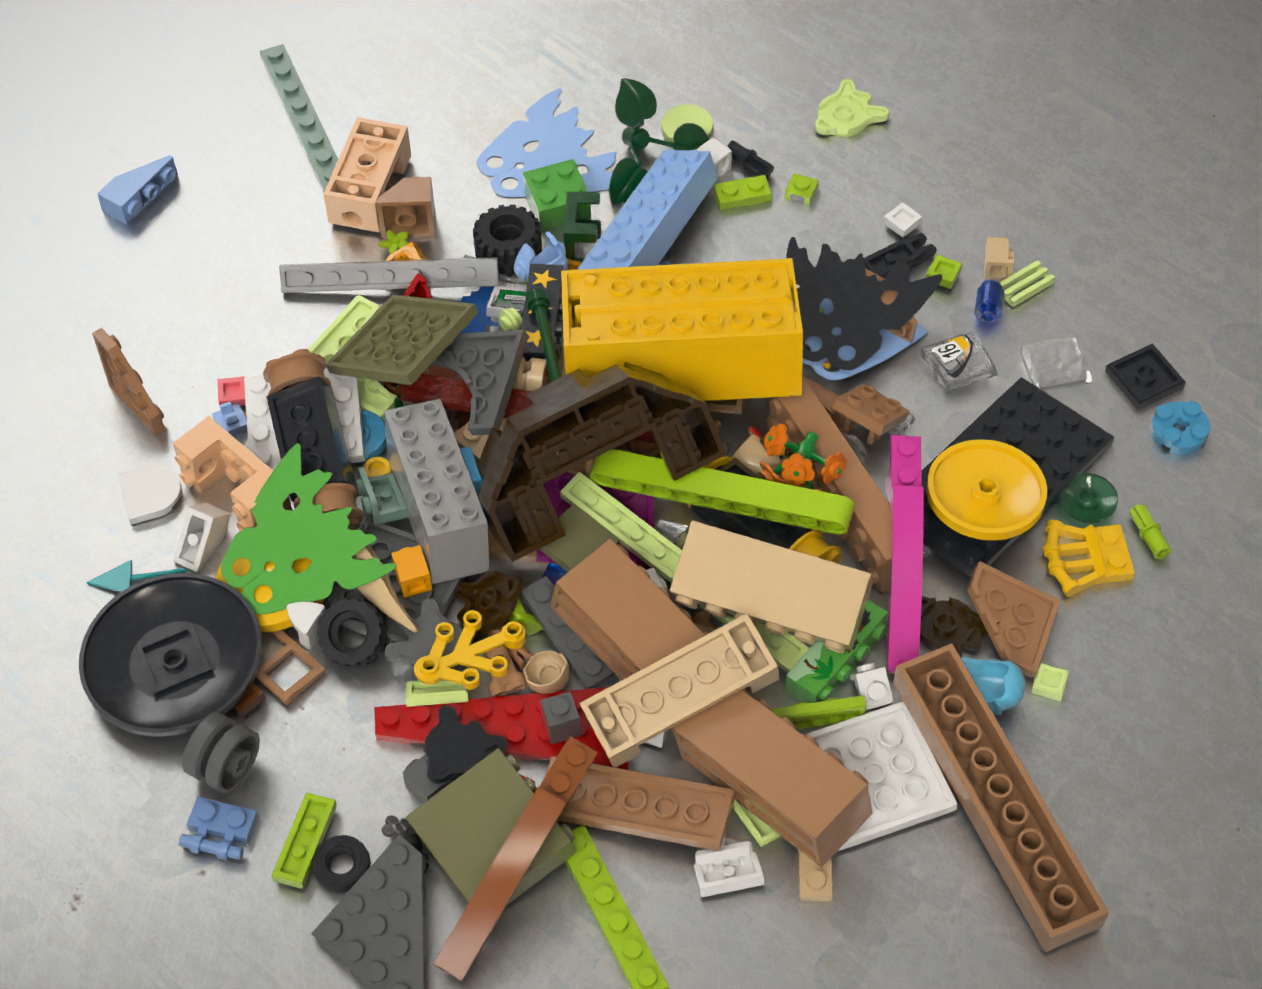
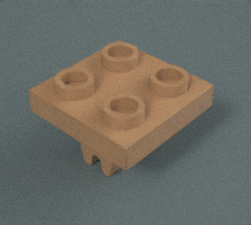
M860 384L837 397L832 406V409L846 416L844 425L847 432L851 428L854 429L857 423L870 430L867 443L871 446L874 442L880 440L882 434L904 422L909 414V410L902 407L899 401L887 398L878 393L874 387Z

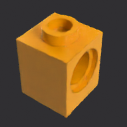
M420 545L405 547L391 553L393 563L396 564L394 571L403 598L432 590L430 572Z

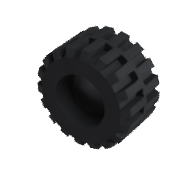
M503 204L498 205L496 209L493 207L487 209L488 213H482L479 216V220L475 221L473 228L476 258L498 257L499 276L505 274L506 277H512L511 274H516L514 271L516 256L525 243L533 249L535 256L542 252L541 226L538 218H535V214L532 211L527 212L526 208L522 206L516 208V205L513 204L504 207Z

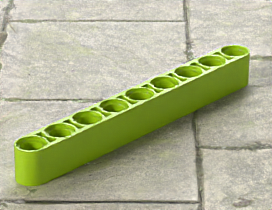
M616 449L596 457L589 475L590 480L594 483L609 488L838 535L847 533L855 505L850 498L842 495L704 467L673 481L663 459Z

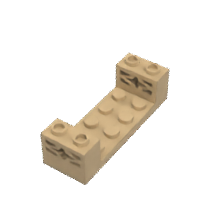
M748 613L586 699L580 703V706L609 761L616 768L642 754L639 748L640 744L738 691L748 687L753 694L779 680V670Z

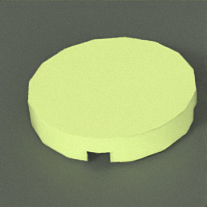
M677 105L669 109L663 115L661 121L662 135L669 142H674L673 136L676 129L685 123L699 125L704 129L708 138L713 132L711 115L705 109L696 105Z

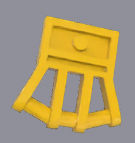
M1058 520L1047 521L1045 528L1047 539L1046 544L1042 548L1043 553L1049 560L1047 565L1049 574L1055 576L1062 585V592L1067 597L1073 596L1095 584L1134 579L1135 571L1121 524L1100 527L1089 525L1086 528H1078L1064 525ZM1059 537L1083 542L1059 544L1058 540ZM1087 554L1088 559L1066 562L1060 558ZM1092 571V573L1078 580H1072L1068 575Z

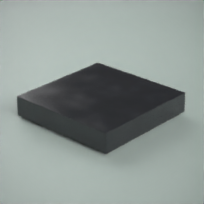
M1153 343L1107 364L1105 372L1137 410L1183 389L1186 381Z

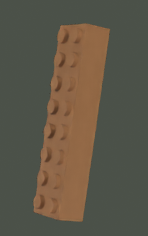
M802 375V396L771 397V400H769L768 427L770 429L772 426L777 427L779 424L786 425L788 441L795 444L799 441H804L807 432L816 433L818 435L814 445L817 449L816 453L825 459L832 454L836 455L837 452L843 453V457L847 460L845 470L838 479H833L829 484L823 482V476L821 475V470L825 466L814 459L812 460V469L815 471L812 489H822L827 493L842 495L854 502L855 505L846 534L839 535V537L849 545L853 559L857 563L860 562L865 572L871 573L873 578L872 585H875L879 593L882 594L889 591L891 585L892 533L890 505ZM786 447L785 454L792 455L794 450Z

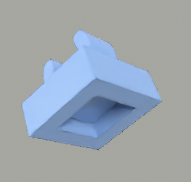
M227 402L219 406V411L212 413L214 421L233 437L247 432V419L239 403L232 405L231 402Z

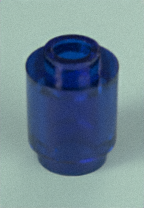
M987 280L982 282L977 289L974 314L984 322L996 321L1002 316L1004 290L999 282Z

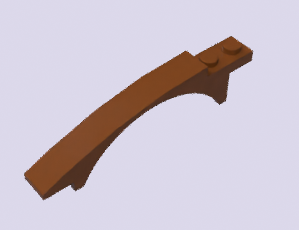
M571 736L568 738L497 854L433 965L462 982L542 844L575 795L581 780L598 752Z

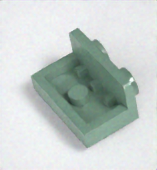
M364 467L357 468L358 479H355L358 497L363 496L361 502L364 514H370L374 525L408 518V509L393 473L368 478Z

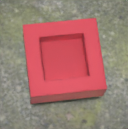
M246 376L217 379L219 406L227 402H231L232 405L239 403L240 406H246L244 377Z

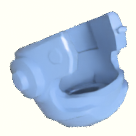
M547 231L545 233L547 245L540 254L535 256L533 249L525 243L516 256L514 271L522 282L528 281L530 264L564 265V270H568L569 263L565 257V246L559 240H556L555 236Z

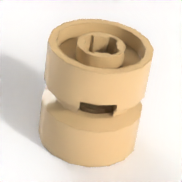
M522 357L511 393L520 394L522 390H525L529 394L547 385L549 371L546 359L531 358L527 362Z

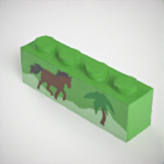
M868 600L853 650L845 649L844 654H840L826 649L823 642L816 641L786 675L785 692L800 702L815 703L831 698L836 685L840 681L844 683L849 678L854 664L858 660L862 662L867 657L875 640L880 641L885 636L888 612Z

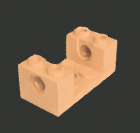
M357 117L323 193L328 223L380 232L376 199L384 193L392 172L404 174L411 158L408 126Z
M208 416L173 443L176 453L174 459L181 470L179 476L188 487L193 486L200 493L204 492L225 474L234 483L238 481L241 485L230 492L234 503L232 510L238 520L236 525L240 531L246 527L254 528L257 526L252 512L253 507L257 504L254 501L273 470ZM288 495L283 503V507L285 510L293 511Z

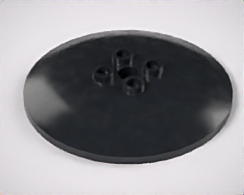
M173 573L152 577L119 593L93 619L84 636L79 654V674L82 687L95 710L107 721L123 730L146 736H172L191 732L210 714L215 712L226 714L249 690L257 675L262 659L263 639L256 614L248 601L233 587L218 579L192 573ZM178 655L182 657L180 662L175 665L166 664L172 656Z

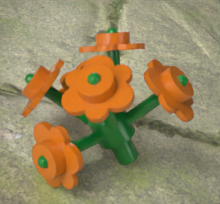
M779 424L777 427L772 426L766 434L764 447L767 449V455L780 456L784 451V447L793 449L794 452L773 470L766 462L761 461L760 465L763 471L760 472L763 480L798 487L805 486V488L812 489V480L815 477V471L812 469L813 459L825 466L821 470V475L823 476V482L826 484L831 483L833 479H838L845 470L847 460L843 457V453L837 452L836 455L832 454L827 459L816 453L817 449L814 445L818 435L814 432H807L804 441H799L797 444L788 441L787 428L784 424ZM813 489V490H818V491L826 492L825 490H822V489Z

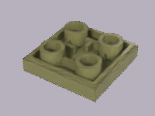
M573 504L559 517L566 536L540 548V550L569 572L608 539H611L616 545L619 543V539L576 504Z

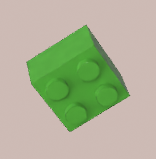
M574 159L523 172L524 192L530 208L535 214V218H538L540 222L541 232L564 226L567 192H588ZM579 204L580 219H591V204Z

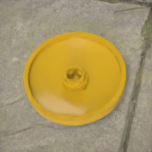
M980 439L960 442L939 454L930 467L926 493L929 504L936 516L954 531L975 539L1004 540L1026 532L1037 523L1045 507L1047 484L1041 469L1027 454L1006 443Z

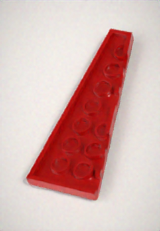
M609 687L557 691L548 694L533 693L468 699V702L410 707H407L406 704L374 707L376 740L412 745V742L425 744L429 732L438 725L440 707L447 705L456 710L460 724L467 725L471 721H478L487 734L504 737L508 743L506 751L503 753L505 757L511 754L514 759L538 762V759L550 761L552 756L557 757L567 742L565 740L551 745L542 719L540 700L571 692L580 717L581 736L574 739L598 752L592 762L593 764L613 767L580 706L581 702ZM628 761L616 768L628 770Z

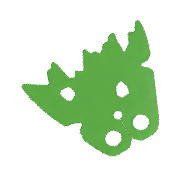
M295 444L281 459L256 497L254 503L257 504L253 507L252 512L257 526L254 528L246 527L235 535L221 565L223 577L232 587L243 588L242 596L251 605L255 614L287 609V605L290 603L313 602L327 598L332 592L334 581L338 582L344 589H354L383 577L396 567L395 563L381 565L379 558L367 560L352 558L364 547L375 542L377 538L373 534H364L363 531L358 529H348L350 522L347 517L352 507L323 513L322 504L313 505L314 496L328 482L332 473H323L321 470H315L302 476L300 444ZM296 493L300 498V504L293 511L285 510L283 507L284 501L289 494ZM239 558H246L251 564L250 571L244 576H237L232 571L233 563ZM309 558L312 563L304 572L298 574L292 569L295 560ZM269 561L275 565V568L270 572L264 568L265 564ZM260 585H267L272 590V597L266 603H258L254 599V591Z

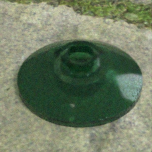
M1092 473L1073 475L1075 477L1059 492V503L1064 512L1071 518L1084 523H1098L1108 519L1113 515L1118 505V494L1115 487L1107 479Z

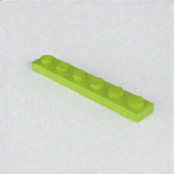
M585 825L572 830L571 832L576 838L572 843L577 853L565 862L630 988L669 989L662 971Z

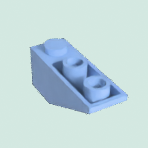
M169 155L115 176L97 193L102 211L127 224L178 175L174 157Z

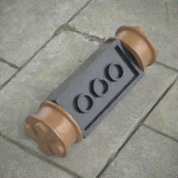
M298 349L292 354L268 361L263 371V376L271 387L266 398L280 458L282 459L295 444H300L302 476L315 470H321L323 473L331 472V478L314 496L313 505L322 504L323 513L352 507L347 517L350 522L348 529L357 530L360 528V522L364 516L362 510L356 506L355 502L358 491L331 382L324 375L326 368L325 359L319 354L310 353L308 349ZM296 493L289 494L290 500L294 502V508H296L300 504V498Z

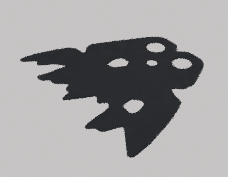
M791 237L786 259L792 258L795 281L800 286L797 288L803 329V358L817 362L827 357L831 366L843 370H853L859 367L879 350L882 342L879 330H899L934 293L943 276L938 274L911 282L909 281L910 267L904 265L902 258L896 261L888 276L884 280L878 281L876 275L866 276L862 253L855 259H847L845 262H842L838 253L831 251L828 244H822L820 257L816 267H814L808 260L807 249L798 248L796 238ZM886 290H893L898 293L897 298L891 304H884L880 298ZM825 298L830 299L833 303V312L828 315L819 311L820 304ZM839 327L842 333L840 335H833L832 329ZM808 337H819L822 340V347L814 352L807 350L804 343ZM849 345L855 349L856 355L852 360L844 361L838 357V350L842 346Z

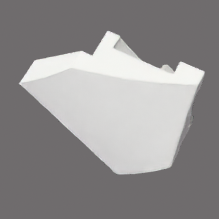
M725 833L721 851L704 848L695 853L696 864L694 865V874L701 898L764 885V875L757 854L752 852V842H738L726 837Z

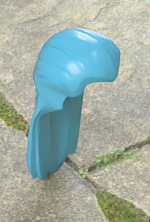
M960 657L992 713L1001 715L1004 710L1013 708L1020 703L1025 691V678L1022 670L1011 660H981Z

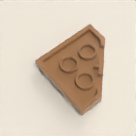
M102 327L99 328L92 335L108 385L156 437L165 431L162 422L164 418L162 410L149 397L142 385L143 380L141 376L130 366L121 351L122 346L116 336L113 334L109 336Z
M979 561L974 568L967 592L1001 660H1011L1022 670L1023 675L1033 678L1037 674L1061 600Z

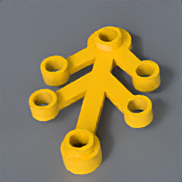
M468 611L463 616L464 628L453 653L443 656L447 643L454 639V628L450 623L442 622L435 628L436 640L430 654L421 657L415 663V676L425 685L437 684L442 679L461 684L469 690L477 688L480 684L479 672L476 669L489 672L494 677H503L508 672V662L504 657L495 656L492 659H487L478 655L502 645L509 649L522 647L526 642L524 626L516 621L508 622L500 633L471 644L476 631L482 627V617L477 611ZM470 619L478 620L475 623L468 622ZM442 631H449L447 635L440 634ZM460 664L471 668L460 672L450 667ZM495 665H503L501 669L494 668ZM428 667H434V668L431 669V670H426V669H425V668H428ZM467 677H475L473 681L465 680Z

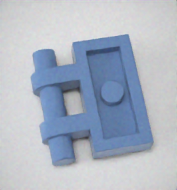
M197 797L186 824L188 830L196 833L193 836L182 834L179 839V846L190 848V852L197 854L202 852L216 854L218 859L229 860V858L241 860L244 848L235 846V843L237 841L249 844L259 817L258 812L249 808ZM211 835L223 838V840L217 842L209 840L208 837Z

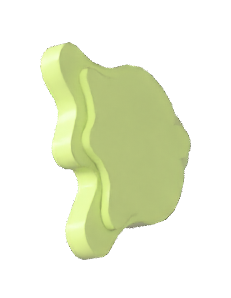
M844 79L840 82L838 91L826 97L819 104L815 131L821 135L853 136L862 132L872 123L887 121L889 110L884 106L869 105L871 103V95L867 92L856 90L852 80Z

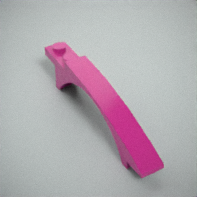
M891 435L890 468L885 480V490L890 505L892 533L890 600L885 636L887 673H895L897 665L919 657L923 571V486L921 437Z

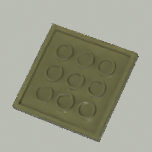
M392 295L326 363V367L331 374L412 385L436 361L444 349L453 343L457 335L470 324V321L478 314L477 308L472 303Z

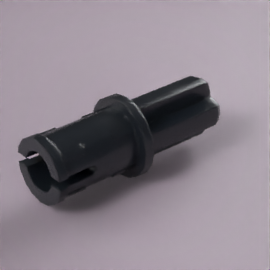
M734 140L727 145L732 150V159L742 164L744 169L750 168L760 175H765L766 178L770 177L774 171V166L757 156L755 150H749Z

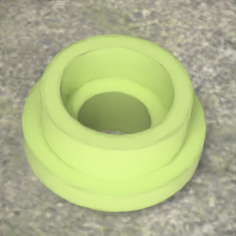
M510 307L509 309L504 308L499 311L500 318L498 322L504 331L520 330L522 317L516 309Z

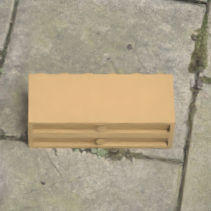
M691 521L670 592L676 597L675 601L679 602L682 606L697 610L698 605L705 607V610L709 611V614L721 618H726L728 613L734 615V619H737L748 613L754 626L756 622L764 624V628L768 632L785 636L786 631L794 633V637L798 641L814 645L815 640L823 642L826 649L844 654L845 649L853 650L873 584V578L871 573Z

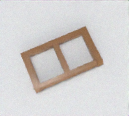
M282 630L269 632L284 647L259 666L255 678L275 694L283 704L289 705L304 690L326 673V668ZM294 653L312 670L284 691L266 674L290 654Z

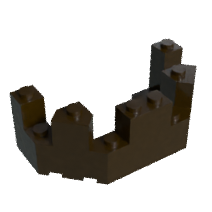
M627 362L624 363L623 367L614 365L591 377H588L579 368L527 394L531 407L508 417L503 431L491 428L477 467L485 476L477 496L492 535L511 562H514L566 536L543 483L648 431H651L670 478L673 481L727 455V452L706 402L692 390L671 383L660 373Z

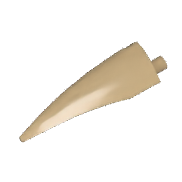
M369 546L364 547L352 556L353 559L358 560L379 558ZM388 574L357 587L358 591L394 621L415 633L419 631L402 606Z

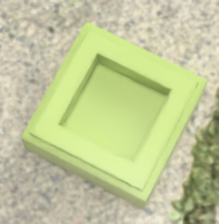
M1040 663L1031 693L1061 701L1069 671Z

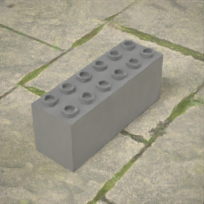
M441 399L385 410L384 420L388 460L407 506L408 518L417 544L421 546L430 572L431 584L490 571L488 523Z

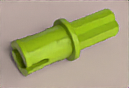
M1135 505L1129 511V514L1140 531L1139 537L1142 540L1145 539L1155 559H1162L1168 556L1172 548L1162 535L1160 524L1155 523L1145 505Z

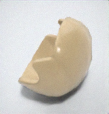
M552 650L539 651L529 658L523 669L526 683L533 691L541 694L555 693L563 689L567 684L570 676V667L562 653Z

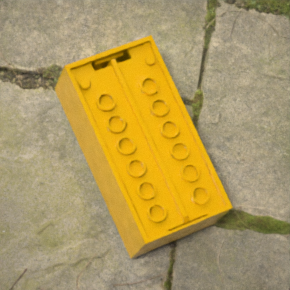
M792 258L561 271L566 375L580 368L588 377H591L614 365L623 367L624 363L627 362L664 375L671 383L692 390L703 401L802 396L803 329Z

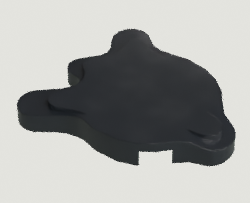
M441 706L438 712V725L427 735L423 748L427 757V777L436 784H441L447 780H454L456 775H463L497 748L504 753L508 745L507 740L502 736L487 734L478 721H471L467 725L460 724L456 710L453 707Z

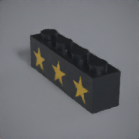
M530 264L526 294L537 288L547 290L550 305L546 312L557 359L560 360L561 343H557L558 337L563 338V321L560 320V317L563 315L561 271L564 270V265ZM525 296L521 330H524L529 337L522 357L527 362L531 358L546 359L536 315L528 309Z

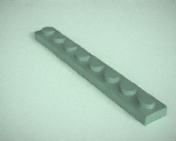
M284 44L259 51L261 60L324 193L338 162V157Z

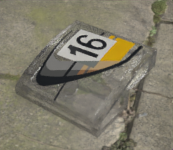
M972 332L921 347V357L933 369L935 381L946 392L998 376L992 359Z

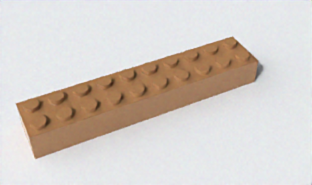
M951 643L897 665L893 680L895 688L1044 952H1048L1102 928L1109 911L953 644Z

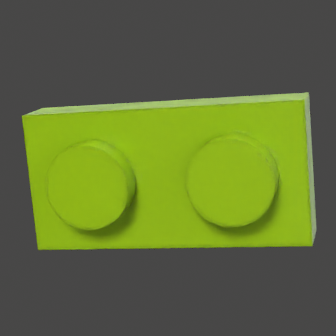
M765 175L714 184V194L720 211L772 201V193Z

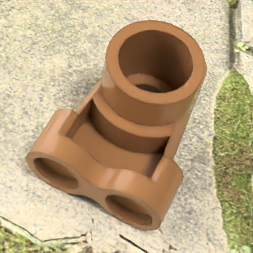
M502 645L484 653L487 659L502 656L508 662V672L505 676L494 677L489 673L491 682L488 684V688L492 697L505 696L508 693L517 692L527 687L523 673L517 672L506 646ZM503 665L494 666L495 669H501L503 667Z

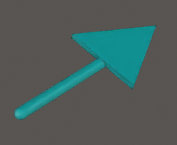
M129 560L87 581V584L122 592L131 587V581L149 579L165 574L186 573L187 570L186 568L131 575L132 560Z

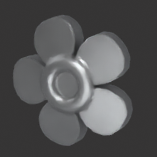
M393 815L386 817L385 824L381 828L383 835L391 837L393 841L399 834L402 837L411 834L416 835L407 819L402 818L399 821Z

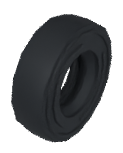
M347 835L333 836L323 841L316 849L312 861L313 873L318 883L328 891L336 893L348 892L371 866L370 855L365 845L355 837ZM338 854H347L354 860L351 870L344 874L334 873L329 868L331 859Z

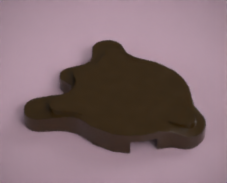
M491 571L473 583H459L455 596L464 600L465 606L458 612L457 619L464 625L463 616L471 610L479 612L482 617V627L476 631L471 644L478 642L486 633L498 629L510 618L523 590V580L515 575L509 576L498 571ZM470 619L468 622L475 623L478 620Z
M922 596L920 642L934 651L952 643L960 657H962V649H967L971 652L980 650L981 638L989 634L979 614L955 598L949 597V601H936V598Z

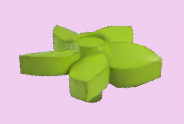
M388 230V240L378 243V247L389 248V254H392L408 244V232H401L396 236L392 231Z

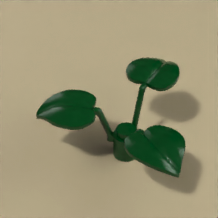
M622 78L620 81V88L615 102V113L617 119L622 124L628 126L622 133V141L625 145L629 146L628 151L632 152L636 162L632 158L627 157L620 160L614 167L609 185V198L612 204L626 203L648 172L646 169L640 168L642 160L636 149H644L651 142L673 147L674 150L690 151L698 149L709 140L704 129L693 123H685L679 126L673 136L674 142L650 137L648 131L640 127L644 125V119H649L655 115L657 108L656 97L646 85L628 78Z

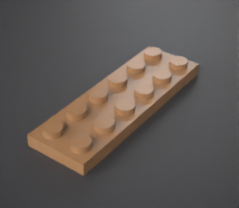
M551 757L546 775L557 757ZM592 763L581 780L572 800L557 821L721 851L736 795L735 789Z

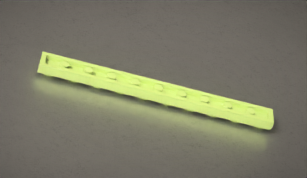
M578 472L560 491V497L570 505L576 504L617 537L620 544L672 583L682 550L589 478ZM728 613L726 618L713 615L725 625L735 620V616ZM756 622L755 627L774 661L780 668L789 673L810 648L801 641L796 640L787 631L785 636L768 632L764 628V624Z

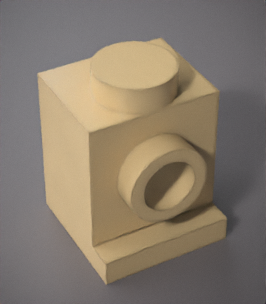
M987 237L984 252V280L1002 281L1013 274L1014 250L1009 249V238Z

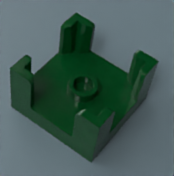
M567 192L563 230L565 257L583 262L585 258L577 257L579 243H596L597 239H600L601 221L580 219L579 204H600V193Z

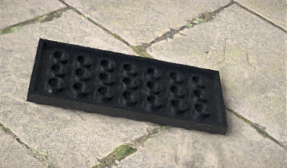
M1021 377L944 450L960 442L980 439L1006 443L1021 450L1039 466L1045 477L1047 499L1044 512L1113 444L1114 436ZM936 456L922 470L923 544L972 577L974 568L979 561L990 566L1020 535L1004 540H981L960 534L944 524L932 510L926 493L928 473L932 463L937 458Z

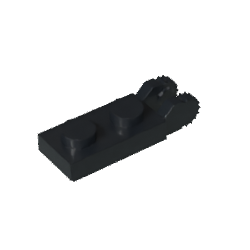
M919 233L907 239L899 240L863 258L864 266L867 270L885 279L896 261L902 258L904 265L912 267L933 257L937 248L933 244L923 246L927 237L923 233Z

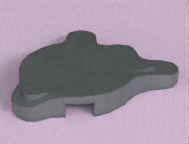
M426 599L421 605L420 616L412 619L419 631L415 633L403 626V632L409 639L407 641L390 643L385 648L387 660L406 662L414 667L418 659L430 654L436 640L435 628L438 624L448 622L454 628V639L447 643L443 656L453 653L462 629L454 622L443 617L435 600ZM442 631L440 634L447 635L449 631ZM457 664L450 668L463 672L471 667ZM428 667V668H425V669H426V670H431V669H433L434 667Z

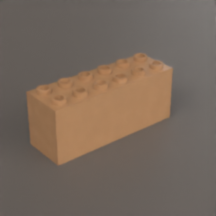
M611 539L603 543L555 584L550 604L552 610L621 681L708 634L706 631H701L693 623L692 617L686 610L679 609L672 602L671 596L664 588H658L652 582L648 572L642 566H637L629 558V554L623 546L616 545ZM672 727V728H670L669 730H670V732L675 736L674 731H673V727Z
M746 688L673 727L682 759L718 787L735 789V800L821 868L873 814L868 781L861 773L855 770L851 772L844 766L842 760L832 752L827 754L820 748L813 737L808 734L803 736L796 730L794 724L784 716L779 718L772 712V709L762 699L756 700L750 696Z

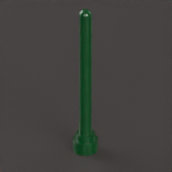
M537 288L526 294L528 309L536 315L550 380L553 382L562 376L546 312L550 305L547 290Z

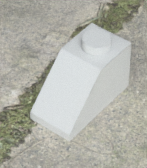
M208 503L188 507L173 562L195 572H200L222 543L231 513Z

